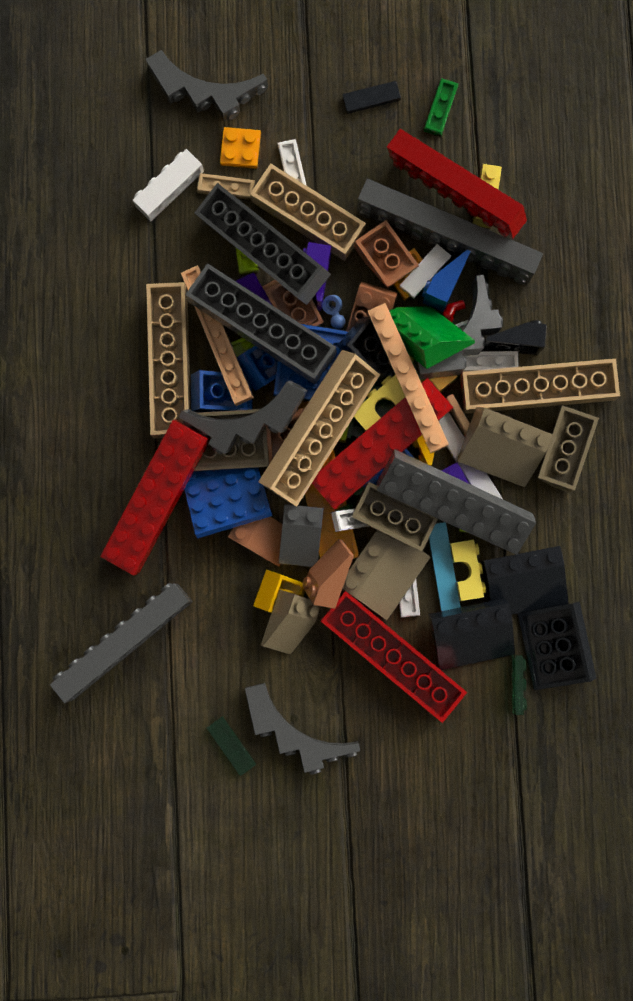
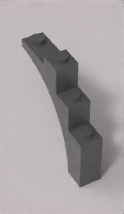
M162 50L146 59L149 70L170 104L180 101L187 95L197 112L205 111L214 104L224 121L237 117L240 113V104L247 103L253 96L261 95L268 88L267 78L264 74L238 83L219 84L194 78L181 71L167 58Z
M476 275L471 283L473 294L472 310L468 323L463 330L475 340V344L428 369L414 359L413 366L420 380L461 375L466 368V358L463 356L478 355L485 346L483 336L494 335L502 328L503 319L499 315V310H491L492 301L488 298V283L485 281L484 275Z
M287 381L279 394L268 405L256 413L242 418L214 419L202 416L189 409L182 410L179 418L184 420L183 423L185 425L199 429V433L208 438L211 436L212 438L208 444L213 446L212 449L219 454H226L231 451L238 436H241L240 439L247 444L257 442L266 425H268L270 431L276 434L285 432L308 390L292 381Z
M265 683L245 688L255 735L260 734L261 737L272 735L271 731L275 730L280 754L285 753V756L292 755L299 749L304 772H309L310 775L321 772L320 769L324 768L323 760L326 759L327 762L336 761L338 756L345 755L346 758L353 757L360 751L358 741L348 743L325 742L299 732L277 711Z

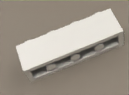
M187 149L183 153H178L170 165L164 166L161 173L148 182V186L135 194L133 199L135 207L149 221H152L199 177V173L204 172L202 164Z

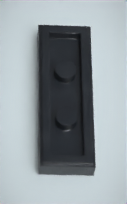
M396 81L342 95L347 114L401 100Z

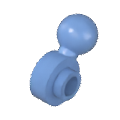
M337 295L327 296L322 302L323 310L327 314L332 315L331 326L334 329H341L345 325V318L339 314V311L342 309V300ZM332 301L336 303L335 307L331 305Z

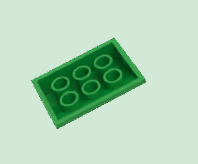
M431 306L396 307L389 311L408 354L426 369L475 344L473 338Z

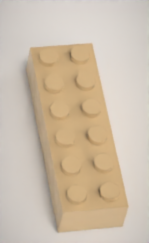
M271 163L250 193L252 203L315 243L330 245L331 253L344 261L353 250L355 241L365 231V222Z

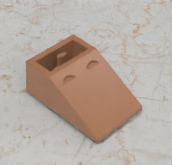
M361 282L346 331L349 332L360 318L369 317L368 310L386 303L389 311L392 310L398 292Z

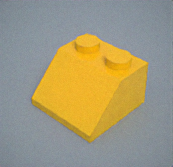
M266 570L253 606L272 613L279 590L303 597L305 593L303 583Z

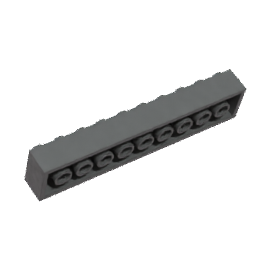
M370 179L366 180L358 197L357 212L360 216L367 219L370 217L376 220L378 224L387 220L395 231L410 234L415 240H424L432 247L438 244L450 255L456 254L460 256L466 250H469L471 252L467 262L478 263L481 268L486 270L492 269L498 275L513 278L516 283L521 285L529 284L543 256V253Z

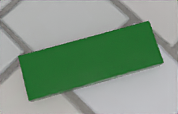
M441 78L424 127V132L442 136L459 85L458 83Z

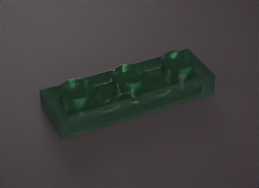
M512 655L513 714L524 715V710L527 709L526 698H523V691H526L527 687L526 679H523V671H526V659H523V655Z

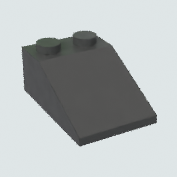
M284 505L279 564L314 566L319 556L324 508Z

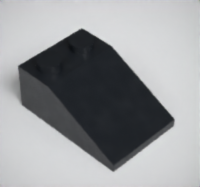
M370 317L360 318L337 346L341 351L354 353L380 374L377 381L382 383L388 376L392 377L394 375V370Z
M532 320L488 336L482 350L518 351V354L538 356L545 347L547 324Z

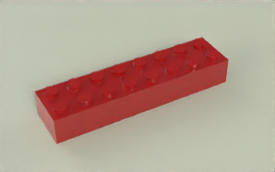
M399 129L388 144L389 157L393 160V165L397 169L406 170L410 177L415 180L417 178L420 179L427 188L436 189L441 197L445 199L446 197L450 198L455 206L459 208L464 207L471 216L475 218L478 216L483 219L482 222L488 227L494 226L502 236H509L514 239L526 223L527 218L524 206L404 130Z
M427 378L422 382V386L439 421L453 409V406ZM406 397L318 472L312 484L334 510L385 468L394 449L403 452L422 436Z
M172 420L100 557L133 576L140 573L211 438L203 436L199 431L179 420Z
M346 591L338 599L336 608H331L321 620L324 625L440 722L443 723L467 694L462 687Z

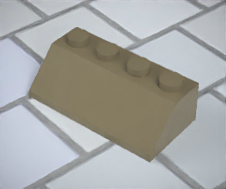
M563 405L561 406L553 435L538 475L539 480L568 493L575 491L599 418Z
M371 482L366 483L352 514V518L421 552L438 520L427 513L377 491V485Z

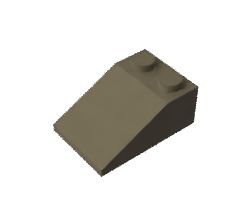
M279 590L261 646L291 655L315 624L321 606L313 605L310 599Z

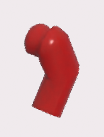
M464 300L446 305L442 315L453 322L455 312L465 309Z

